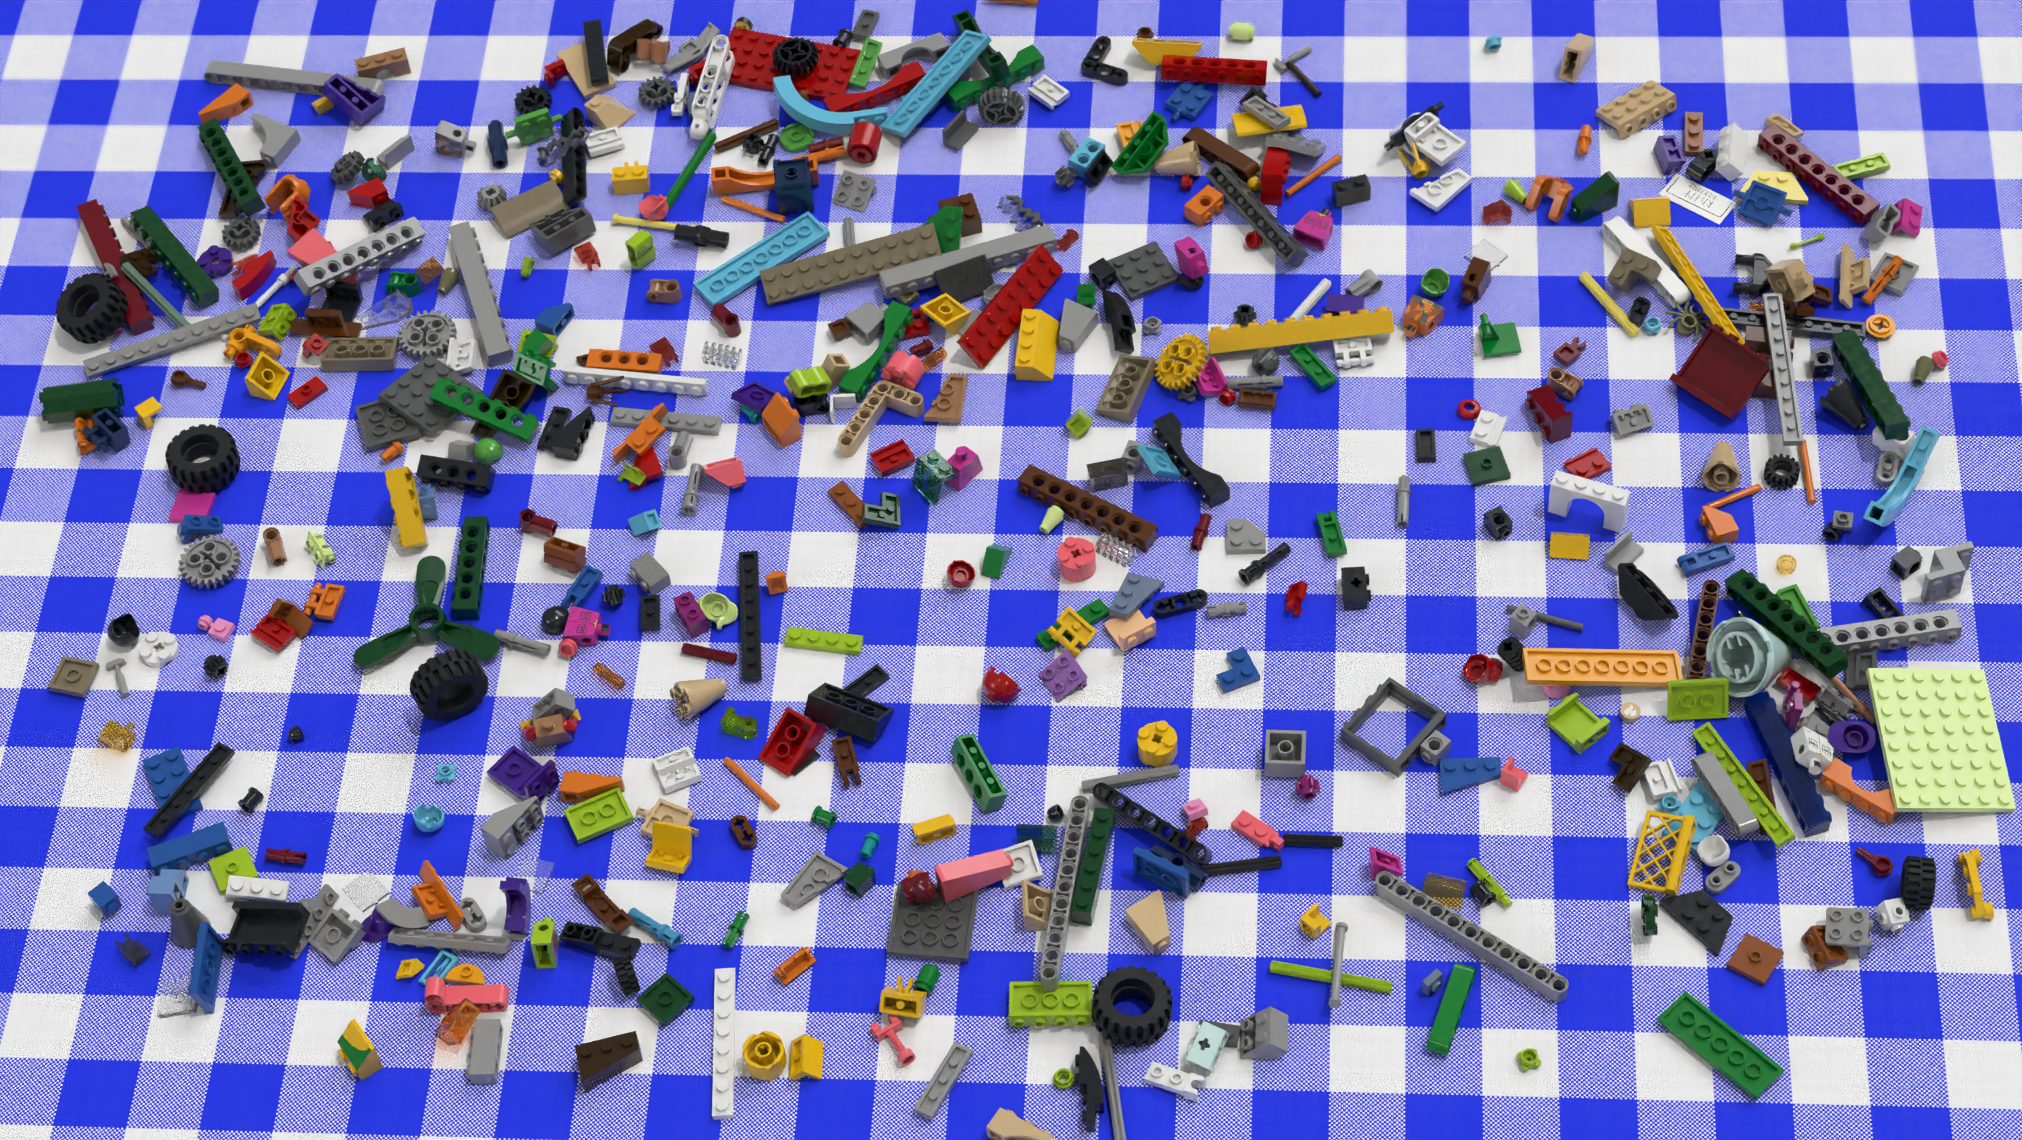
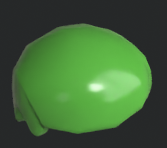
M1430 268L1421 279V289L1426 295L1431 297L1442 296L1449 287V275L1440 268Z
M489 437L479 440L473 449L474 458L481 464L492 465L494 460H501L504 453L500 443Z

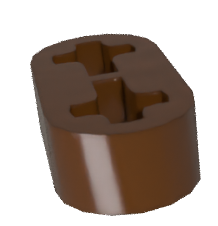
M743 815L734 816L730 821V826L738 843L745 850L754 849L758 844V840L748 819ZM740 823L743 825V829L741 830L736 824ZM747 835L751 842L745 840L744 836Z

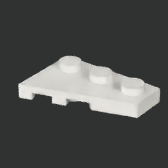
M1458 168L1440 176V179L1432 183L1429 181L1424 183L1423 187L1411 189L1410 195L1435 212H1438L1472 182V177Z

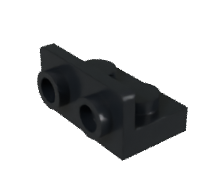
M390 199L362 217L366 224L374 232H377L404 216V212L399 202L396 203L393 199Z

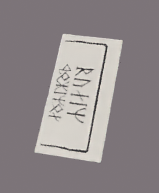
M1677 173L1658 194L1669 197L1670 201L1717 224H1720L1737 204V202Z

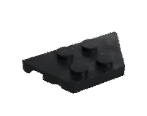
M1704 890L1673 896L1660 901L1659 905L1715 956L1718 957L1720 955L1722 945L1733 920V916Z

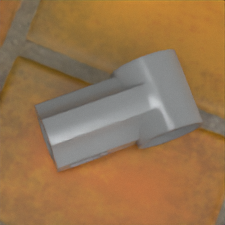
M1367 269L1360 275L1357 281L1345 288L1346 295L1364 296L1369 292L1375 293L1382 287L1383 281L1372 270Z
M686 431L678 433L673 446L668 449L670 464L674 469H682L687 465L686 458L693 442V435Z

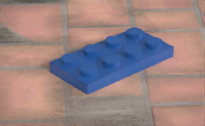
M179 746L142 760L159 808L164 805L190 775ZM199 796L180 818L203 810Z
M202 922L196 935L197 945L194 950V965L191 968L192 978L188 992L203 1011L208 1014L214 1013L223 948L218 944L219 939H222L208 922Z

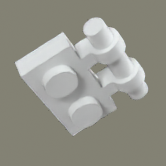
M1370 335L1333 339L1335 358L1343 357L1342 360H1336L1337 367L1350 368V366L1361 365L1362 367L1374 363L1373 356L1366 357V354H1372ZM1356 355H1359V356H1360L1359 358H1350V357H1349V356H1356Z

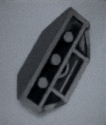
M1620 563L1618 565L1619 594L1623 597L1625 603L1636 612L1638 618L1648 621L1677 619L1679 617L1673 603L1645 573L1636 568V565L1633 563Z

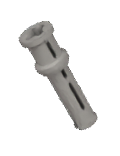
M698 463L691 465L687 491L683 493L684 503L681 505L680 510L688 516H693L697 513L696 504L700 498L698 488L703 467Z

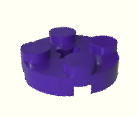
M217 245L210 246L197 259V263L211 279H215V276L219 275L221 277L226 276L234 267V259L231 252Z

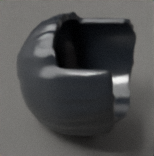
M130 613L113 619L107 629L109 639L121 647L133 645L137 642L140 635L137 623Z

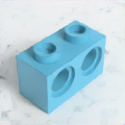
M1087 137L1068 159V166L1072 167L1078 176L1085 178L1084 172L1100 151H1105V144Z

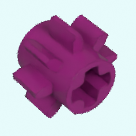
M1303 775L1299 778V781L1295 782L1296 793L1301 795L1303 799H1313L1316 797V793H1320L1319 779L1314 780L1313 775Z

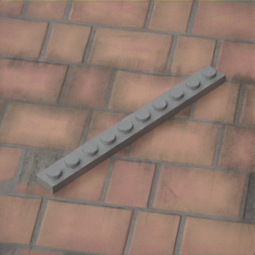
M1782 293L1763 294L1762 301L1771 363L1773 365L1772 370L1783 446L1803 445L1804 440Z
M253 303L83 360V364L88 378L91 379L231 332L236 328H243L246 324L251 325L260 322L262 318L257 304Z

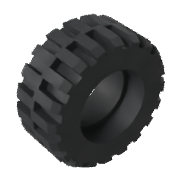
M84 274L81 278H75L74 282L69 283L65 291L61 292V297L57 300L58 307H56L57 322L62 329L79 342L85 344L102 342L106 340V337H111L114 334L113 332L121 327V322L125 320L124 315L128 310L126 294L104 274ZM98 301L93 311L85 316L90 306H92L95 302Z
M199 424L198 427L191 426L186 431L185 429L182 430L178 436L175 435L165 453L173 482L179 488L185 489V491L190 493L192 490L196 494H201L202 491L210 493L213 490L218 491L222 489V486H227L231 479L236 477L240 469L241 461L234 438L224 428L219 426L216 428L215 425L211 424L209 426ZM215 455L208 461L192 463L198 457Z
M459 649L455 651L447 650L445 653H438L435 657L427 659V662L421 664L418 667V671L414 672L410 682V693L424 717L437 722L439 720L442 722H446L449 719L455 720L461 715H466L470 710H474L476 705L483 701L489 686L488 677L475 655Z
M1128 966V968H1116L1115 972L1113 970L1106 973V978L1102 977L1094 989L1092 1018L1093 1022L1096 1023V1029L1098 1032H1102V1036L1106 1040L1110 1038L1113 1044L1119 1045L1120 1043L1124 1045L1123 1047L1130 1048V1046H1135V1048L1142 1047V1044L1145 1043L1146 1045L1152 1044L1154 1039L1159 1040L1169 1027L1173 1003L1171 990L1162 977H1157L1156 972L1152 970L1149 972L1147 968L1141 966L1140 969L1135 968V966ZM1124 998H1137L1146 1002L1151 1009L1144 1014L1130 1016L1118 1011L1114 1004Z

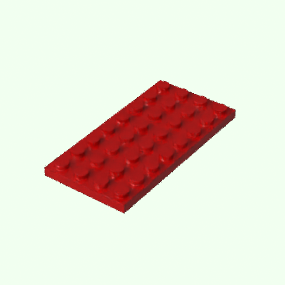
M733 28L728 39L735 63L728 84L774 92L773 78L787 76L777 72L776 67L773 65L772 55L774 47H777L778 43H782L783 39L789 40V37ZM814 42L819 53L817 67H814V71H809L808 75L803 74L802 77L797 75L794 78L791 75L794 88L799 95L802 89L809 91L807 96L810 99L823 101L824 98L837 93H847L850 86L849 80L861 50Z

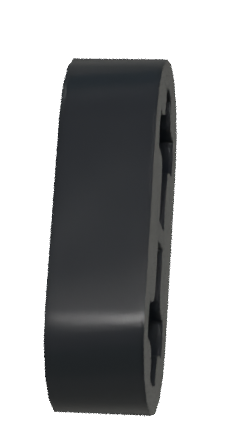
M1637 297L1628 315L1631 323L1641 325L1644 322L1651 306L1648 299L1644 297Z

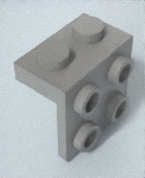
M1827 908L1825 943L1830 946L1859 947V958H1868V950H1872V938L1868 937V932L1873 931V920L1869 919V909Z

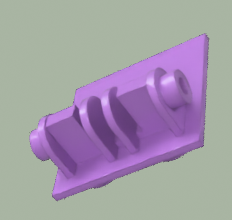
M1068 649L1038 674L1057 702L1062 700L1076 687L1083 689L1087 686V675Z

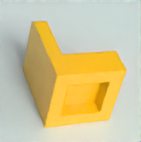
M154 397L134 407L139 420L147 429L154 426L151 416L162 410L161 405Z
M1317 903L1300 917V929L1314 940L1331 926V922L1320 914V905Z

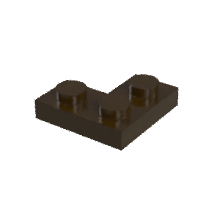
M146 248L121 255L119 260L122 264L129 262L145 279L156 277L159 271L152 266V264L157 262L156 256Z
M1620 742L1609 757L1613 763L1622 767L1612 783L1630 794L1652 760Z

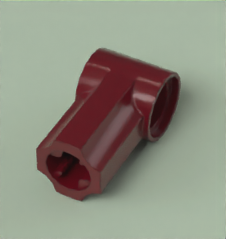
M718 303L713 306V309L710 311L711 316L722 326L728 337L738 336L741 333L738 316L731 313L723 304Z
M524 509L519 514L521 530L528 534L536 532L548 537L555 535L558 526L557 521L538 516L532 509Z

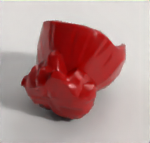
M1484 654L1471 655L1463 666V674L1472 683H1486L1489 681L1496 683L1502 676L1503 663L1497 658H1489Z

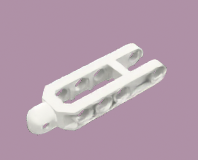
M717 35L711 42L692 103L691 139H704L708 130L716 125L735 63L733 52L730 51L729 39L725 35ZM721 41L726 43L722 47L717 46V43ZM705 85H708L707 90L703 89Z

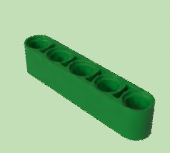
M1455 963L1428 1039L1427 1051L1448 1056L1475 978L1476 968Z

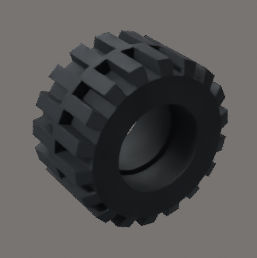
M1906 856L1901 872L1900 898L1902 897L1906 908L1929 910L1933 904L1935 894V861L1933 858Z

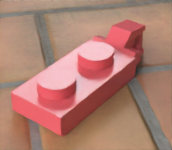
M1242 810L1231 823V827L1262 848L1271 846L1280 852L1284 847V840L1279 837V833L1275 829L1245 810Z

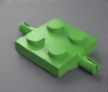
M547 107L514 118V130L505 132L506 138L509 139L517 136L521 146H525L555 136L553 125L556 122L563 121L561 113L551 117Z

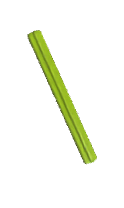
M1274 960L1270 963L1269 970L1271 973L1328 983L1333 981V971ZM1342 973L1341 985L1384 993H1391L1392 981Z

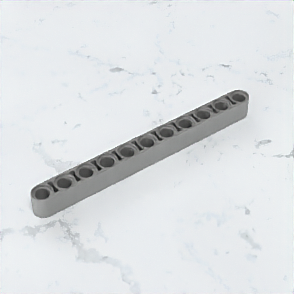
M212 60L205 71L204 78L208 82L234 85L237 83L242 87L324 96V82L335 74ZM341 75L356 82V85L364 89L366 87L371 89V92L379 96L384 91L385 84L379 79Z
M1082 795L1075 796L1070 803L1041 960V986L1048 991L1055 990L1060 982L1071 921V907L1078 882L1090 816L1089 801Z
M1387 871L1379 872L1376 875L1375 892L1381 898L1550 1000L1563 1002L1567 998L1569 985L1565 977Z

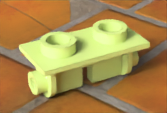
M308 531L305 541L306 548L310 550L315 561L324 569L325 563H334L336 561V555L328 547L321 534L315 533L313 535L311 531Z

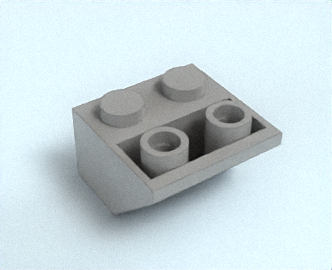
M1270 1006L1241 1020V1058L1275 1059L1288 1053L1287 1014Z

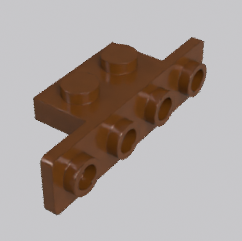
M306 308L304 313L306 319H293L289 333L291 335L312 336L316 333L320 337L333 338L359 337L362 324L345 322L340 310Z

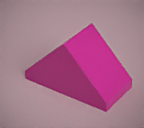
M1372 846L1369 848L1368 864L1372 880H1375L1376 875L1382 871H1387L1396 877L1404 874L1400 857Z

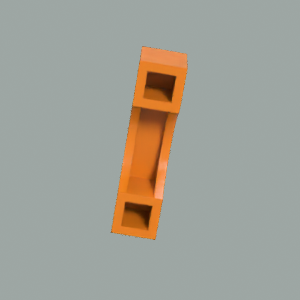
M1834 757L1831 764L1821 774L1819 785L1825 790L1840 796L1844 801L1857 806L1861 811L1873 815L1880 822L1891 825L1900 813L1895 812L1891 790L1886 788L1879 792H1870L1861 789L1852 779V767Z

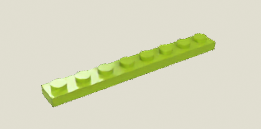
M1709 721L1692 731L1693 737L1705 752L1711 751L1757 818L1758 823L1776 847L1780 849L1795 840V834Z

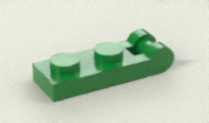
M1331 510L1326 514H1322V512L1316 513V521L1319 525L1328 558L1347 554L1346 544L1335 510Z

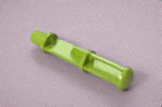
M1476 858L1470 859L1467 867L1479 880L1485 882V886L1490 892L1496 894V899L1499 903L1502 902L1506 908H1509L1513 902L1508 898L1507 892L1503 890Z

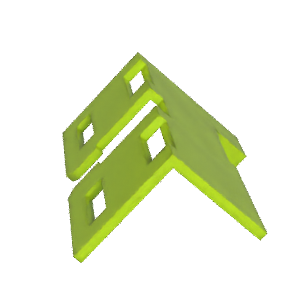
M620 461L625 470L617 480L622 482L625 478L640 486L647 476L640 469Z

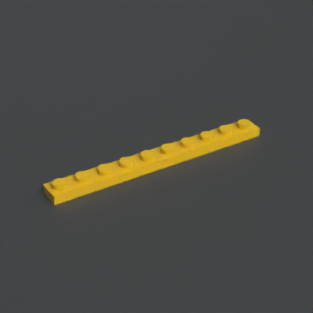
M1654 225L1651 232L1655 236V240L1661 245L1663 252L1671 260V264L1676 267L1679 276L1684 279L1687 288L1692 291L1695 300L1700 303L1703 312L1708 315L1712 325L1716 323L1724 329L1723 333L1726 335L1732 333L1739 338L1738 342L1744 345L1745 341L1670 230L1666 227Z

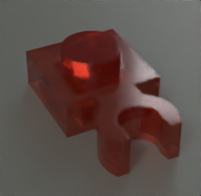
M590 241L574 248V252L581 263H587L588 270H593L592 264H597L598 267H601L598 253Z
M665 337L649 345L652 353L662 354V359H664L667 367H671L670 360L679 362L674 347Z

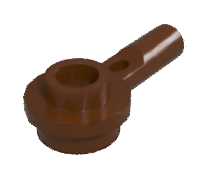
M177 370L171 376V383L176 387L190 385L205 389L207 385L206 382L192 379L183 370Z

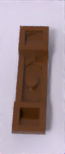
M588 873L571 884L589 909L617 935L634 924L630 916L612 902Z

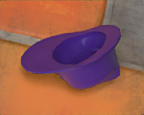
M1838 721L1830 727L1828 739L1832 747L1838 751L1864 753L1875 745L1876 734L1874 729L1865 722Z
M374 908L372 914L362 922L364 925L362 930L366 932L362 939L369 943L379 942L388 937L392 929L398 926L387 922Z

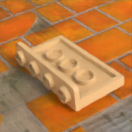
M1650 80L1610 103L1603 105L1595 110L1598 118L1618 129L1619 137L1624 139L1677 109L1676 94Z

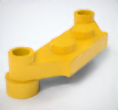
M1979 849L1958 853V863L1963 865V877L1968 878V883H1966L1968 896L1972 895L1974 906L1970 907L1971 918L1993 919L1994 910L1992 902L1984 903L1983 891L1977 870V865H1981Z

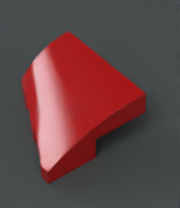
M297 195L293 199L287 233L294 243L299 241L311 229L315 228L321 221L307 209L309 205Z
M653 446L642 457L638 454L635 456L634 467L640 469L647 477L640 486L630 482V490L634 491L646 487L647 481L664 476Z

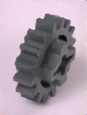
M653 76V80L646 79L647 83L642 82V87L638 88L639 100H641L642 104H646L647 108L651 105L652 109H655L656 106L661 109L662 105L667 107V102L672 103L676 93L673 81H669L668 78L663 80L662 76L659 79H656L655 76Z
M356 150L352 153L350 151L348 154H344L333 165L335 168L331 169V178L339 184L352 180L362 170L361 166L365 164V158Z
M244 216L241 219L235 217V221L229 220V225H224L225 230H222L224 243L226 242L227 247L231 246L233 250L236 247L239 250L242 247L248 249V245L254 246V241H259L258 237L261 236L259 224H257L255 219L252 220L251 217L247 219Z

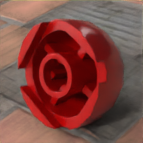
M990 666L982 680L983 690L987 693L985 697L993 703L996 701L1001 703L1012 701L1022 688L1017 687L1018 684L1003 672L999 674L994 672L996 668Z

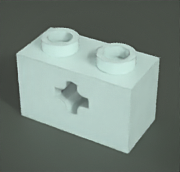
M1203 1021L1202 1025L1199 1024L1195 1031L1196 1038L1194 1043H1191L1187 1048L1186 1059L1213 1072L1230 1033ZM1203 1043L1210 1044V1047L1204 1048Z

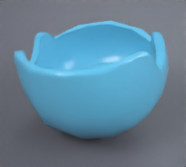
M421 804L413 811L415 824L422 832L436 831L444 824V812L434 804L431 807H425Z

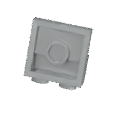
M331 907L308 938V941L333 962L339 964L350 948H356L366 932L362 930L363 924L355 919L353 921L349 919L350 914L342 908L338 911Z

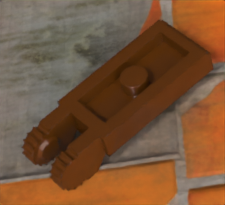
M851 735L831 740L845 788L849 787L850 783L847 774L854 773L855 783L860 785V770Z

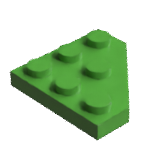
M1797 584L1777 591L1776 594L1780 596L1785 604L1791 605L1797 614L1803 615L1807 619L1809 624L1820 628ZM1763 623L1761 624V626H1763L1765 629H1767V630H1768L1769 632H1771L1773 635H1775L1776 637H1778V636H1777L1775 633H1773L1769 628H1767Z

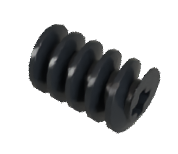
M1509 637L1501 641L1497 649L1498 655L1516 672L1524 671L1521 654L1523 648L1526 647L1516 637Z

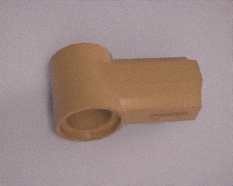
M269 527L263 532V539L271 565L282 566L287 561L283 541L279 530L275 527Z

